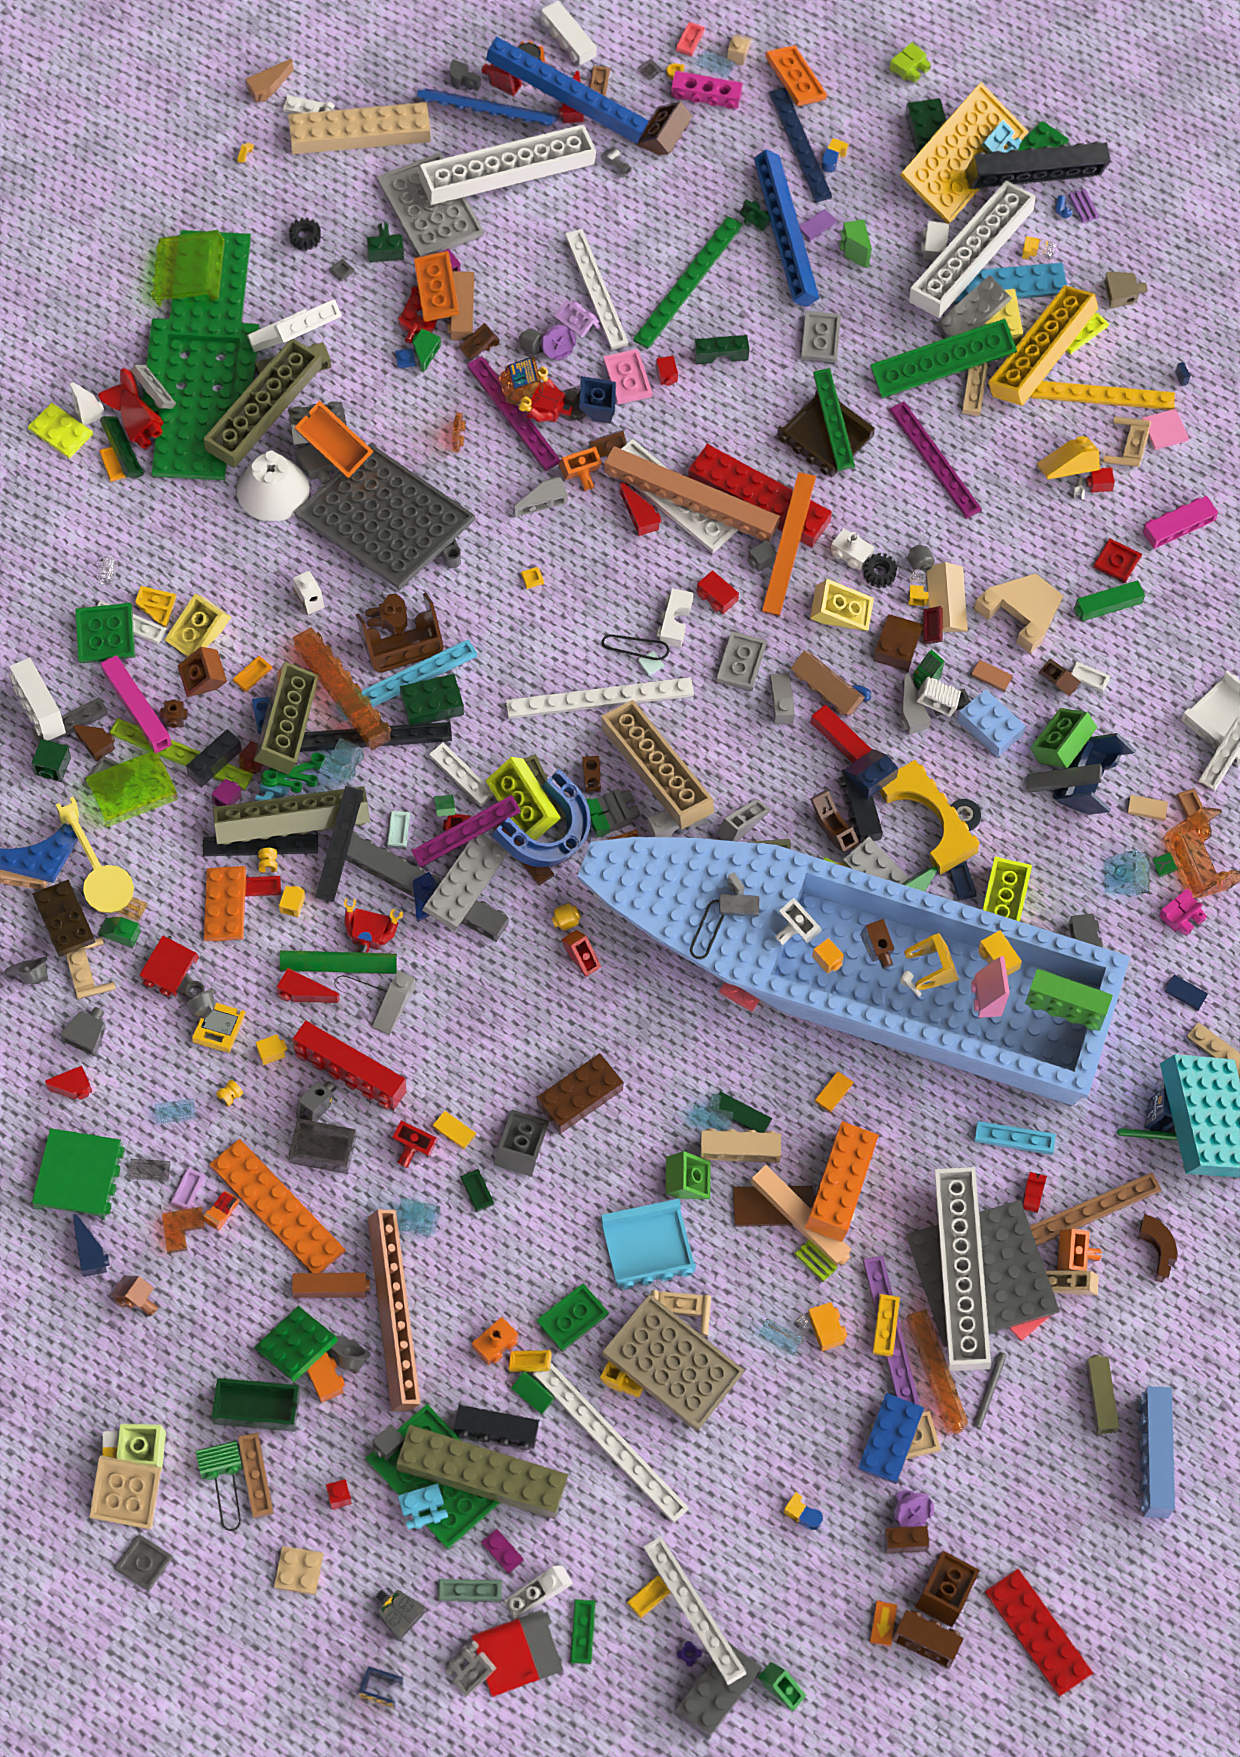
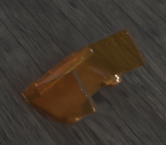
M1202 807L1170 829L1164 837L1165 845L1168 852H1171L1184 889L1188 888L1193 893V898L1199 899L1229 890L1240 882V871L1230 870L1228 872L1221 871L1218 874L1216 873L1203 843L1210 838L1212 833L1209 821L1221 814V809Z

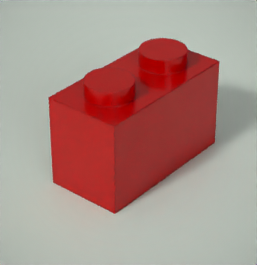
M713 570L697 583V595L702 600L706 599L716 612L720 611L724 614L739 599V592Z

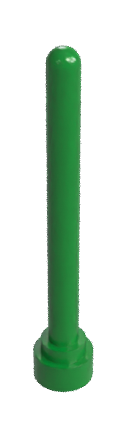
M1125 1128L1117 1130V1135L1177 1140L1175 1132Z

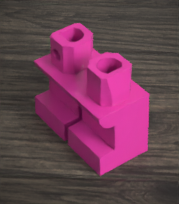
M1188 888L1178 895L1175 900L1167 904L1159 914V917L1175 932L1179 930L1185 936L1194 929V926L1189 922L1190 919H1193L1200 925L1207 917L1201 909L1203 904L1197 902L1192 897L1193 893Z

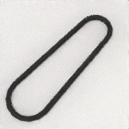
M614 634L606 635L602 639V646L606 649L651 660H662L669 654V646L665 642ZM607 637L660 643L666 647L667 652L664 656L655 658L608 647L604 641Z

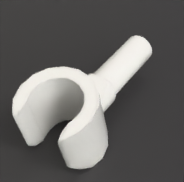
M1079 477L1078 486L1074 488V499L1076 495H1080L1082 500L1084 499L1085 488L1082 486V477Z
M906 970L900 978L901 984L911 988L917 997H920L922 995L921 992L911 982L914 975Z

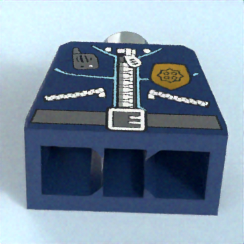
M1164 1083L1160 1085L1159 1092L1152 1096L1148 1103L1144 1128L1151 1131L1165 1132L1174 1125Z

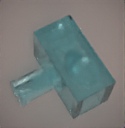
M401 1198L397 1213L399 1229L410 1232L411 1229L417 1230L425 1236L436 1234L441 1206Z

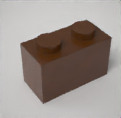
M928 1526L886 1528L884 1532L886 1554L927 1552L930 1547Z

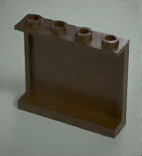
M816 390L815 397L783 428L781 426L778 427L777 436L782 443L790 445L796 454H802L809 464H815L819 467L821 473L833 477L838 471ZM839 401L852 455L854 456L874 437L875 427Z

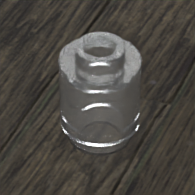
M105 556L99 560L96 576L98 583L111 585L115 580L118 563L114 558Z

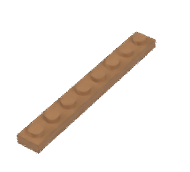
M1151 1172L1030 1226L1036 1245L1040 1246L1058 1238L1060 1230L1078 1229L1161 1192L1162 1189Z

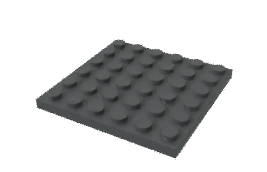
M1021 1200L979 1212L988 1334L1059 1313L1058 1304ZM938 1225L908 1233L906 1238L943 1347H947Z

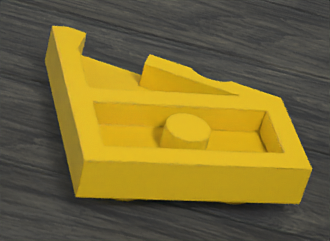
M140 586L135 604L158 624L167 629L177 596L173 593Z

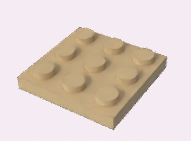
M100 1456L90 1518L151 1530L162 1467Z

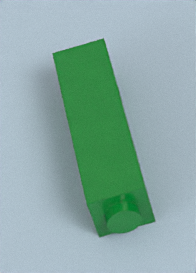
M1137 580L1077 598L1074 613L1083 622L1142 604L1145 594Z

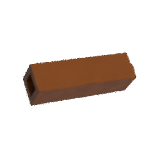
M292 1273L293 1298H366V1291H370V1279H366V1273Z

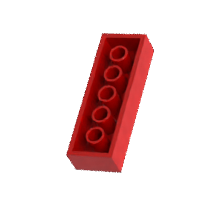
M307 1020L304 1021L293 1037L294 1052L297 1058L302 1061L308 1060L312 1062V1066L317 1070L322 1071L323 1069L329 1072L328 1075L332 1079L337 1081L340 1079L346 1082L345 1085L349 1089H358L366 1099H375L386 1110L390 1108L394 1111L407 1092L406 1078Z

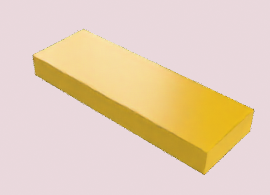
M879 1295L872 1354L893 1357L900 1297Z

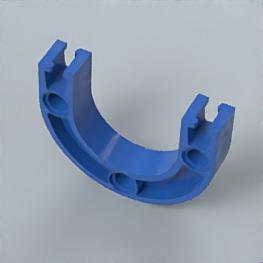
M560 769L541 787L561 806L565 813L567 829L562 839L553 843L535 841L526 835L509 817L491 835L508 853L525 864L535 867L559 865L570 859L584 844L588 836L591 817L587 801L578 787ZM552 780H555L561 788L555 785ZM564 792L569 793L570 797H566ZM505 828V830L511 835V837H509L501 829ZM513 840H517L520 846L515 845ZM566 843L571 844L572 849L568 848Z

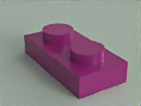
M498 1529L481 1542L508 1574L524 1562V1558Z

